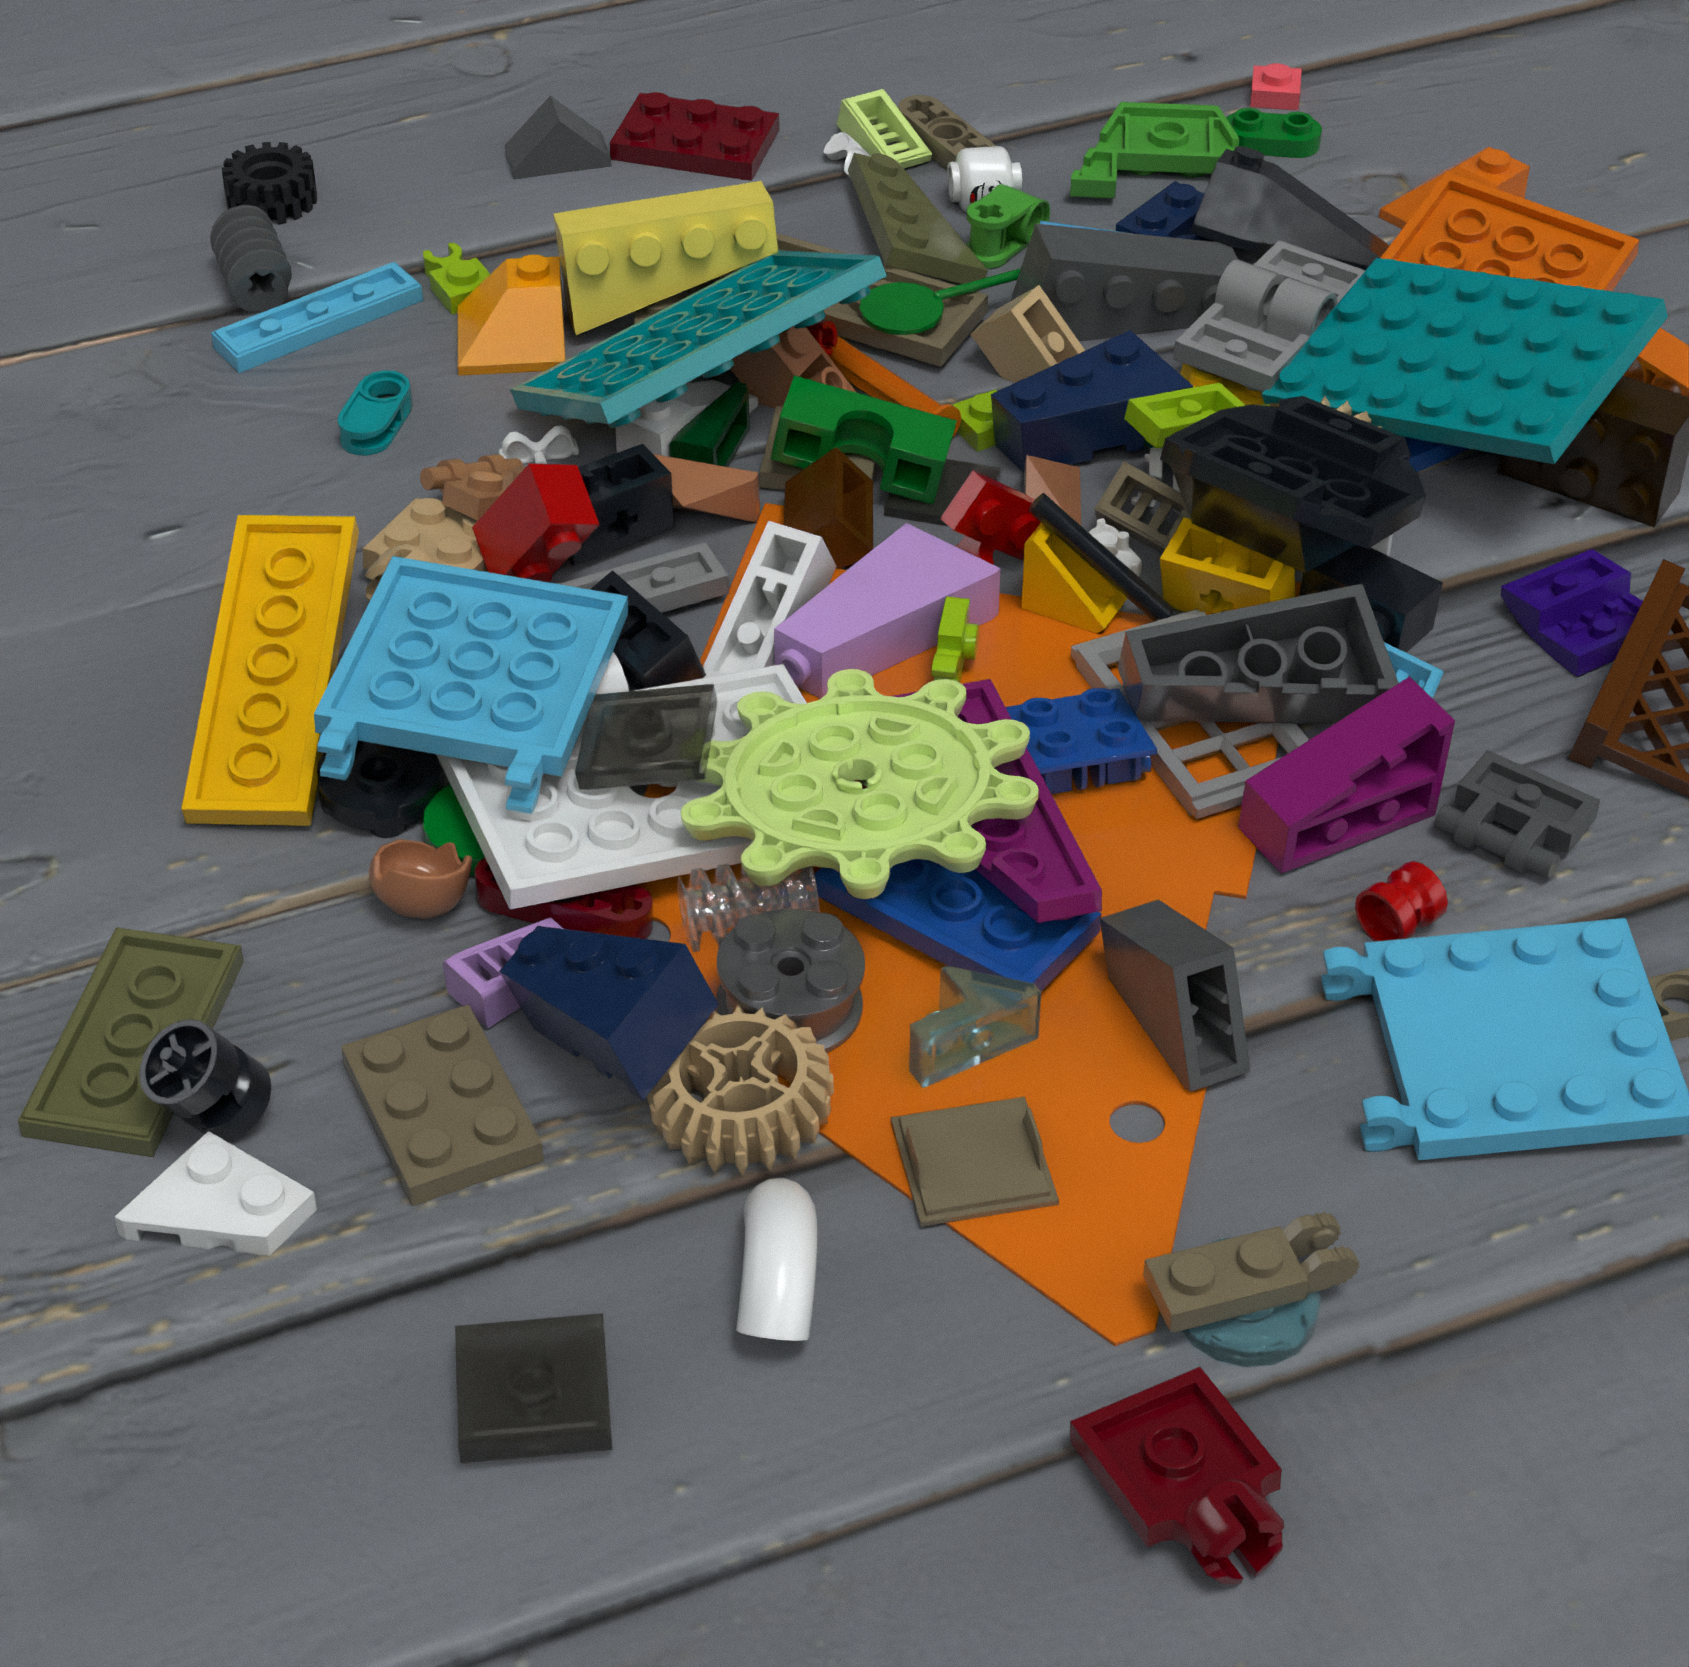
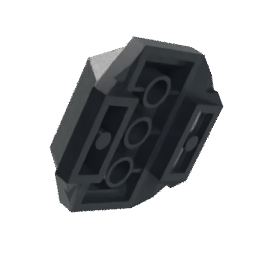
M1305 396L1279 400L1278 407L1251 404L1219 410L1166 437L1160 460L1171 465L1192 524L1304 573L1356 545L1366 549L1376 545L1419 518L1426 497L1418 473L1409 463L1411 454L1404 437Z

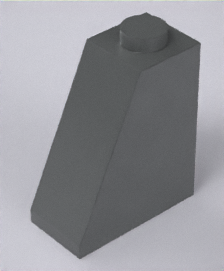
M1160 900L1099 918L1108 978L1184 1088L1192 1092L1250 1072L1234 948Z

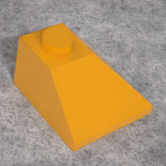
M531 254L521 258L506 259L458 305L459 376L541 372L565 361L560 256L544 257Z

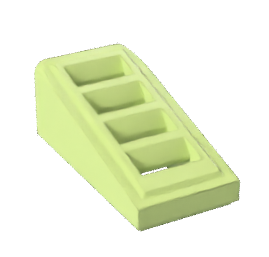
M884 89L841 101L837 126L841 132H845L853 138L870 156L874 153L887 155L895 159L903 168L931 161V151Z

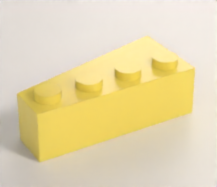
M762 181L553 213L566 309L575 336L778 253L773 201Z

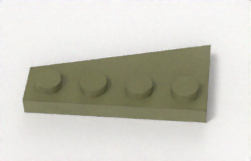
M854 153L848 173L885 265L960 284L986 277L988 272L986 267L895 159L880 153H874L871 157Z

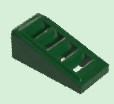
M734 383L685 425L669 444L670 457L728 467L750 430L749 388H747V384Z

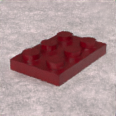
M660 92L639 93L609 143L611 160L752 181L779 132V113L762 111L755 106L734 107L720 105L708 99L686 100L673 98Z

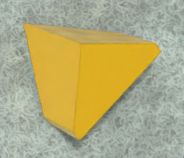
M1040 523L1024 546L1021 608L1094 633L1104 630L1127 598L1044 524Z

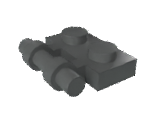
M1487 750L1457 785L1454 803L1468 809L1462 812L1444 804L1436 815L1434 826L1454 835L1453 841L1469 850H1474L1478 846L1505 858V866L1524 874L1531 870L1549 879L1558 867L1560 855L1544 849L1542 846L1545 843L1568 853L1596 819L1600 799ZM1494 820L1516 831H1519V833L1517 835H1513L1505 830H1502L1496 826L1491 825V823Z

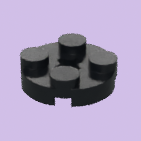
M358 741L354 763L346 780L320 776V769L327 753H323L318 762V793L322 810L342 824L358 829H370L371 833L379 838H393L404 833L407 824L423 817L424 810L436 793L444 789L443 770L436 754ZM391 776L390 779L385 780V781H379V782L370 781V780H381V779H384V778H387V777Z

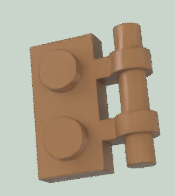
M499 454L484 455L477 462L464 463L461 459H447L440 461L436 467L422 469L420 482L425 490L439 489L443 492L442 504L478 521L526 466H523L518 458L505 459Z

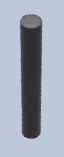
M1042 493L1035 499L1028 511L1151 620L1155 622L1172 615L1174 612L1173 606L1045 493Z

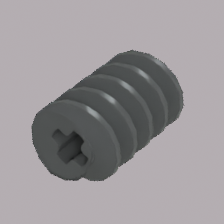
M241 205L230 208L218 217L212 226L210 234L211 248L220 266V271L224 276L230 296L237 306L249 312L262 313L283 305L288 295L292 271L291 265L287 261L286 254L282 249V244L277 238V233L273 228L271 219L265 211L256 206Z

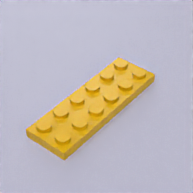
M237 515L181 807L186 824L311 826L318 785V762L323 752H318L317 746L321 734L315 733L314 712L337 668L359 535L355 516Z

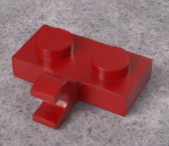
M974 470L970 473L940 518L953 531L965 535L955 545L956 547L993 565V552L995 549L1023 560L1025 542L1041 523L1028 511L1031 504L1035 501L1034 498Z

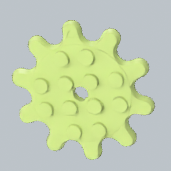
M846 669L838 671L829 677L827 682L828 691L824 697L806 704L785 701L780 696L771 692H753L742 697L737 703L738 715L744 726L750 731L747 735L733 741H695L686 745L680 755L681 763L690 778L699 782L721 786L717 792L689 801L682 807L680 812L681 820L692 838L707 841L722 837L739 836L753 840V843L741 854V865L751 882L756 885L772 886L778 884L798 869L810 866L832 868L840 873L841 880L849 894L859 899H870L880 895L888 882L890 869L898 863L914 859L930 860L956 873L973 871L981 862L986 850L985 838L974 830L971 825L985 819L1025 818L1033 811L1039 795L1038 786L1029 778L1006 775L994 769L1003 763L1016 760L1024 754L1030 739L1029 728L1022 722L1009 719L997 720L986 724H972L962 721L957 716L962 711L966 701V688L963 684L949 679L931 681L918 692L909 696L893 697L877 692L874 688L872 676L866 671ZM862 784L867 786V788L862 789Z

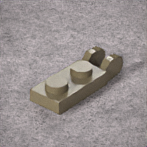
M1324 1211L1320 1214L1317 1212L1313 1216L1308 1214L1297 1217L1283 1230L1278 1226L1145 1259L1143 1277L1169 1331L1175 1333L1304 1300L1309 1293L1329 1289L1332 1285L1338 1286L1341 1283H1346L1347 1280L1353 1278L1354 1274L1358 1273L1357 1269L1360 1266L1355 1253L1350 1247L1345 1248L1342 1245L1341 1247L1335 1246L1331 1250L1328 1249L1330 1245H1334V1242L1339 1239L1338 1236L1341 1234V1228L1336 1218L1331 1213L1326 1214ZM1310 1255L1301 1264L1299 1263L1298 1257Z

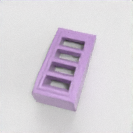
M551 917L463 950L442 963L447 993L462 1006L469 1004L477 1020L487 1029L521 1008L499 971L517 951L521 940L537 926L564 929Z

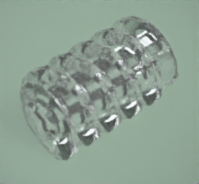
M728 864L717 866L713 885L702 868L691 870L687 889L680 877L678 876L677 878L682 925L686 940L693 952L700 951L703 932L710 931L717 946L720 947L721 942L729 932V928L735 927L740 919L748 915H757L780 909H798L820 913L816 880L812 866L798 869L780 883L772 886L754 884L742 866L739 880H737Z

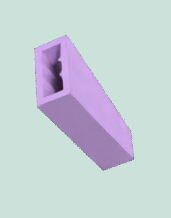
M905 523L774 628L775 665L783 664L797 687L821 699L828 691L827 682L829 677L838 671L859 669L866 671L872 676L937 646L938 631L946 596L970 599L969 623L979 624L980 626L992 620L999 614L1001 568Z

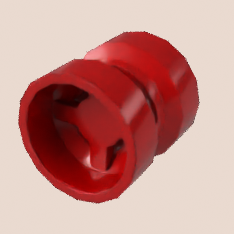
M1415 861L1407 862L1392 871L1387 877V883H1374L1363 890L1356 897L1355 902L1357 919L1362 929L1374 942L1411 938L1416 932V927L1421 928L1431 925L1447 912L1448 906L1447 894L1441 880L1427 866Z

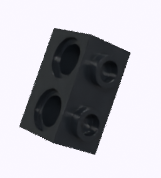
M613 570L590 589L628 596V616L613 652L621 664L627 683L632 688L641 690L702 679L706 676L689 636Z

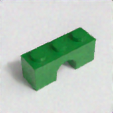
M794 375L779 417L770 459L805 469L835 447L842 453L862 454L874 460L882 470L883 476L879 490L934 505L957 420Z

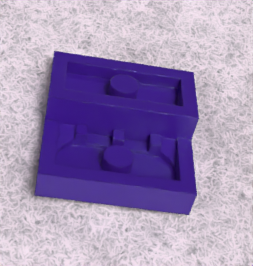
M1593 549L1501 586V598L1520 625L1549 656L1576 677L1615 660L1643 602L1630 593L1631 572Z

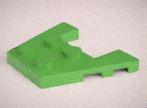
M1120 102L1100 131L1099 142L1096 147L1089 148L1084 155L1082 168L1080 170L1075 169L1072 173L1070 197L1115 198L1117 170H1129L1133 174L1141 176L1151 175L1155 172H1179L1181 175L1191 178L1212 174L1218 159L1226 149L1234 151V148L1238 147L1239 137L1220 107L1216 105Z

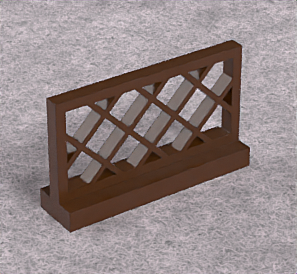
M1663 559L1568 759L1591 769L1596 757L1599 756L1689 797V773L1685 771L1680 762L1682 759L1689 758V742L1671 746L1660 727L1682 722L1689 733V701L1680 687L1682 684L1689 683V668L1671 671L1661 652L1682 648L1689 660V628L1679 613L1681 606L1689 609V586L1679 582L1686 568ZM1670 629H1671V631L1673 632V634L1668 635V633H1669V631H1670ZM1651 670H1653L1655 675L1649 676ZM1664 689L1674 708L1652 712L1642 693ZM1633 710L1636 716L1630 717V714ZM1644 730L1655 750L1641 752L1618 742L1621 734Z

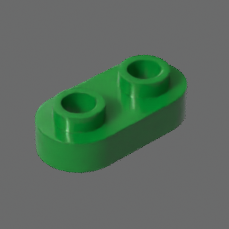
M1242 108L1226 117L1239 137L1238 147L1254 149L1261 152L1264 156L1306 158L1316 154L1320 149L1322 127L1307 113L1290 112L1288 114L1264 113L1254 108Z

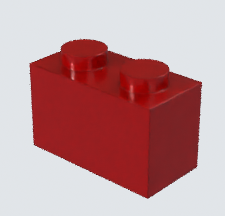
M529 463L475 523L472 529L488 572L550 582L552 575L570 556L576 554L581 549V544L600 524L577 465Z

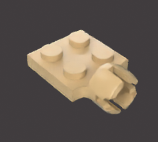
M415 498L363 548V569L368 570L365 573V577L372 580L366 586L367 600L370 602L392 556L488 572L472 529L477 520L442 504L441 500Z

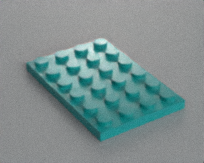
M778 250V253L733 272L511 388L510 392L517 408L520 410L538 412L541 416H562L564 420H585L587 424L603 423L608 424L610 428L620 427L637 419L641 415L639 408L654 400L658 403L666 402L684 394L688 390L687 382L701 375L708 378L731 369L734 366V357L746 351L756 353L776 345L780 341L779 333L793 326L799 329L821 321L826 316L824 309L838 302L844 305L866 297L871 292L869 285L883 279L887 275L879 255Z
M1376 258L1308 338L1292 362L1282 369L1279 375L1280 378L1271 390L1265 389L1261 395L1264 404H1270V406L1278 407L1279 400L1299 396H1305L1319 403L1326 396L1330 402V407L1334 409L1339 408L1348 400L1350 407H1352V416L1367 411L1372 425L1382 426V429L1399 436L1555 464L1665 322L1668 314L1664 299Z

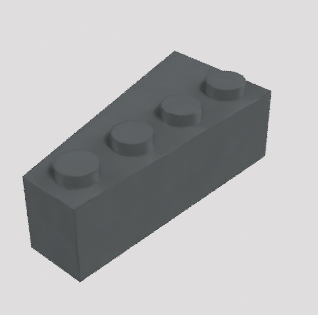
M1035 223L1010 301L1040 285L1079 342L1112 338L1129 330L1137 335L1189 328L1215 303L1217 287L1224 270L1230 262L1238 258L1230 245L1219 242Z
M1363 584L1126 631L1118 665L1130 707L1139 721L1335 724L1399 683Z

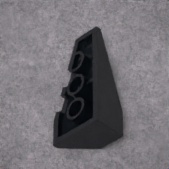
M1235 147L1234 151L1226 149L1218 159L1191 230L1192 234L1257 253L1260 243L1274 245L1280 240L1366 270L1376 258H1381L1390 246L1281 167L1265 161L1264 155L1261 152L1247 147Z

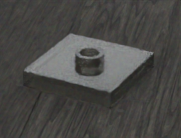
M714 684L595 694L587 714L575 769L579 789L589 790L705 779L718 702Z
M603 1313L455 1326L460 1463L613 1450Z

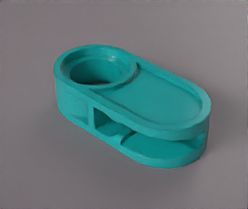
M383 370L373 372L359 382L340 411L337 419L341 432L340 443L344 450L355 455L368 456L384 451L392 443L413 407L409 379L405 375L396 371ZM384 395H395L389 398H376Z

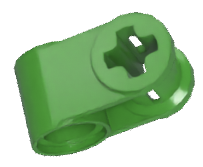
M999 184L989 194L967 207L966 219L971 224L970 241L966 244L986 268L1000 267L1029 245L1035 223L1040 224V221L1049 222L1051 214L1048 201L1005 184Z

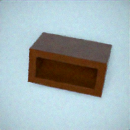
M837 447L833 448L785 482L784 526L821 536L837 566L836 568L858 562L873 550V480Z

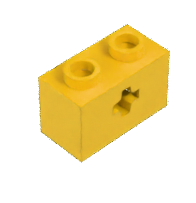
M1183 518L1160 557L1163 599L1173 606L1174 609L1184 612L1198 609L1200 612L1204 611L1206 615L1295 597L1294 568L1194 525L1189 518Z

